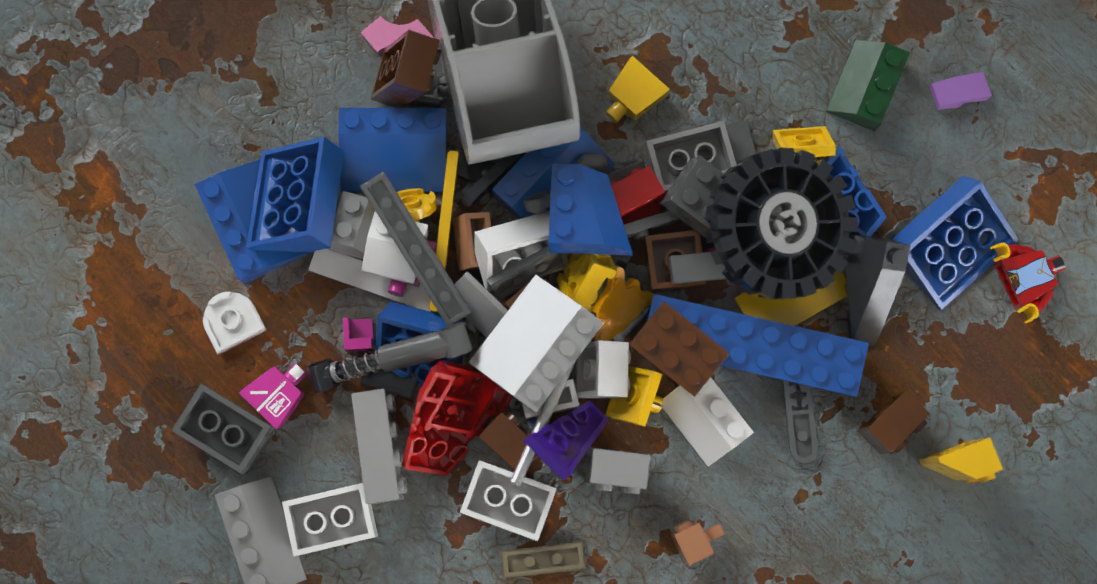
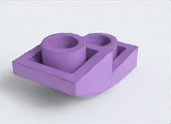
M983 72L949 78L929 86L937 110L958 108L966 102L985 101L992 96Z

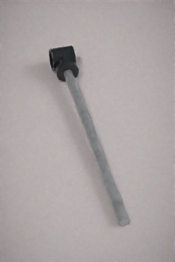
M610 255L614 264L625 271L631 255ZM605 278L599 288L598 296L604 291L608 278ZM575 362L548 396L532 433H536L548 425ZM527 445L510 480L516 486L521 485L535 454Z

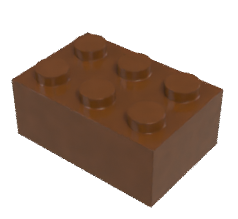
M665 301L629 344L694 397L730 354Z

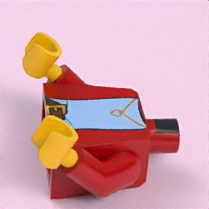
M1006 243L991 246L990 250L994 249L997 252V257L993 258V261L997 262L994 264V267L1014 309L1017 310L1018 314L1021 312L1026 314L1027 320L1024 321L1025 323L1036 319L1053 296V288L1058 285L1054 274L1065 270L1063 259L1057 255L1047 260L1042 250L1034 251L1029 246L1007 245Z

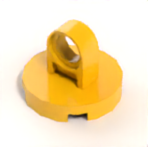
M420 188L397 191L415 222L420 223V219L430 216L436 211L437 201L434 192L430 191L429 194H424V189Z

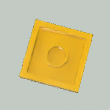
M825 126L773 130V141L777 149L794 148V152L804 150L815 154L814 157L836 156V145Z
M628 366V377L630 379L628 397L611 398L605 416L646 426L650 411L658 413L662 408L653 403L663 405L662 397L656 396L662 374L652 370Z

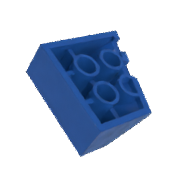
M839 146L836 150V156H831L827 163L833 167L829 174L832 177L840 175L846 183L847 187L841 192L843 196L852 195L856 207L848 210L849 217H857V231L849 234L871 237L886 219V215L859 178V174L854 166H851L841 146Z
M552 163L548 240L550 253L632 255L608 174L580 164Z
M390 301L377 316L376 350L383 345L438 331L447 327L440 314ZM459 320V321L456 322V323L463 322L464 325H465V323H466V321H464V320ZM463 354L452 358L443 357L406 367L407 373L399 369L391 372L402 378L409 377L412 379V376H409V374L414 371L417 383L420 384L419 388H421L431 369L440 359L462 364Z

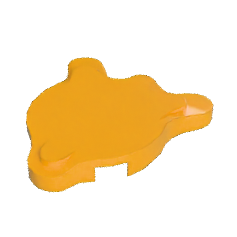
M616 266L618 272L613 280L608 278L604 291L594 303L592 311L604 323L592 338L594 341L614 339L615 335L622 333L646 306L652 304L653 293L648 290H641L640 283L635 278H629L625 283L624 269Z

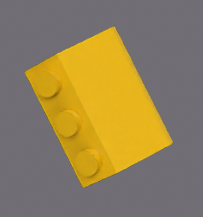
M991 438L970 440L919 459L921 465L955 481L965 480L966 484L971 482L983 483L996 478L995 472L1003 470Z

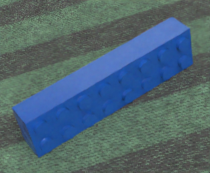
M653 295L648 320L665 301L730 353L720 366L857 397L869 343L661 295Z

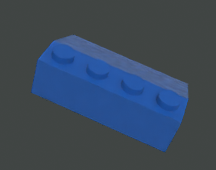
M339 107V148L344 150L340 176L341 192L364 193L360 186L384 171L396 192L420 188L424 189V193H430V191L443 193L448 144V114L446 108Z
M580 127L578 141L527 152L492 189V197L517 219H522L533 215L532 212L526 211L523 202L524 198L551 188L552 163L575 164L584 154H601L607 159V168L616 164L586 131Z
M320 137L261 152L246 245L247 249L312 252L331 248L344 150L326 137Z
M260 160L219 172L194 184L235 274L244 285L315 252L264 251L246 248Z
M962 176L892 238L893 240L911 245L906 273L940 310L947 306L994 263L993 258L997 257V252L994 249L990 250L991 246L999 243H1006L1007 245L1016 244L1019 241L982 182L966 176Z

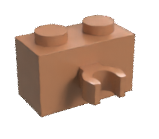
M466 213L452 218L458 271L480 270L475 255V231L491 227L490 213Z
M686 520L674 526L675 532L670 535L684 564L690 566L714 554L709 541L725 533L720 524L703 531L700 523H692L691 520Z

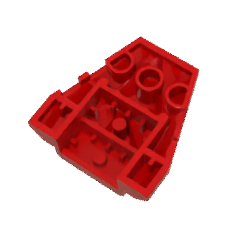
M440 359L431 369L419 391L402 466L407 470L447 476L468 453L469 450L466 445L476 435L479 437L483 433V427L493 416L497 418L501 412L504 413L513 396L475 367Z

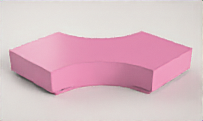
M380 16L361 32V35L377 54L383 53L384 49L407 30L434 38L418 19L409 24L396 25L387 22Z

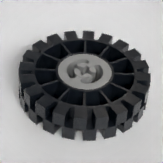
M778 148L748 156L738 161V165L730 167L721 176L723 182L716 184L712 190L710 198L714 199V203L706 207L705 220L711 221V228L705 229L707 243L714 242L716 248L710 254L716 265H724L725 269L722 274L730 282L740 283L738 289L749 295L758 294V298L768 300H785L815 294L817 289L826 288L835 281L832 277L834 274H841L848 264V261L844 259V255L853 254L856 241L849 238V233L857 231V217H849L848 210L856 208L852 195L843 196L841 191L847 187L846 183L840 175L832 177L829 174L833 167L825 160L814 161L815 154L804 150L794 152V148ZM777 205L781 206V212L770 215ZM795 234L794 238L789 243H786L785 237Z

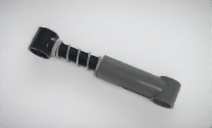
M463 322L435 332L380 346L374 354L368 355L365 353L360 358L354 356L349 361L343 359V362L340 363L332 361L331 358L324 359L308 365L306 370L314 392L321 393L339 386L340 382L346 381L348 377L354 379L359 374L365 376L370 371L376 373L383 369L385 372H391L443 357L452 358L465 354L473 348Z

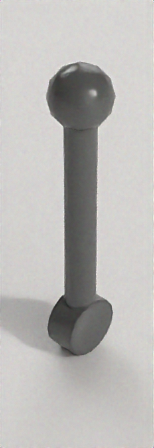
M646 306L641 314L622 333L615 335V342H624L625 336L644 317L649 316V306Z

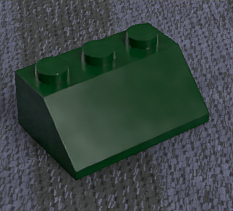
M855 40L826 112L876 131L883 121L910 52L886 42Z

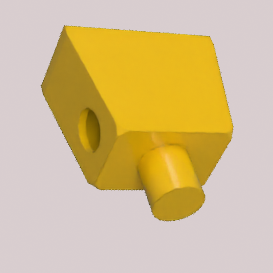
M632 56L609 89L608 97L614 103L605 113L615 123L625 114L635 121L668 96L670 89Z

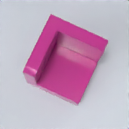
M349 317L343 318L344 350L346 352L374 351L373 320L370 318L353 320Z

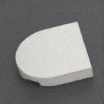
M223 292L214 296L208 302L204 312L203 325L218 355L267 330L252 301L240 293Z

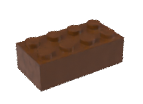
M407 30L384 49L370 100L394 108H403L418 97L423 96L426 91H430L434 81V76L431 75L433 65H437L441 55V49H438L440 40Z

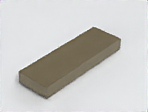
M582 541L501 551L504 579L585 569Z

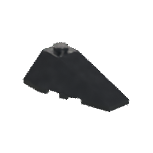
M849 234V238L856 241L853 254L844 255V259L848 261L844 269L847 282L844 288L845 294H848L849 309L847 310L849 339L867 342L869 345H876L906 272L911 245L893 239Z

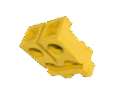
M572 253L568 260L569 263L564 267V274L559 273L556 278L559 291L591 313L594 308L593 303L598 297V290L605 278L613 280L618 272L612 258H610L611 256Z

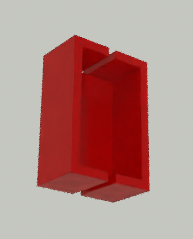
M650 165L644 169L637 168L629 173L628 177L620 181L614 180L610 182L623 225L665 212V207L660 204L665 197V191Z

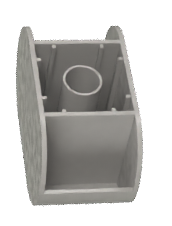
M427 0L435 39L440 40L438 49H441L440 62L469 165L579 140L580 123L573 75L564 38L551 0Z

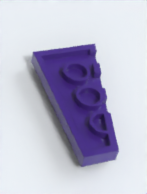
M589 401L574 409L568 415L560 417L554 423L546 425L538 432L532 433L523 442L554 473L565 480L571 475L609 419Z

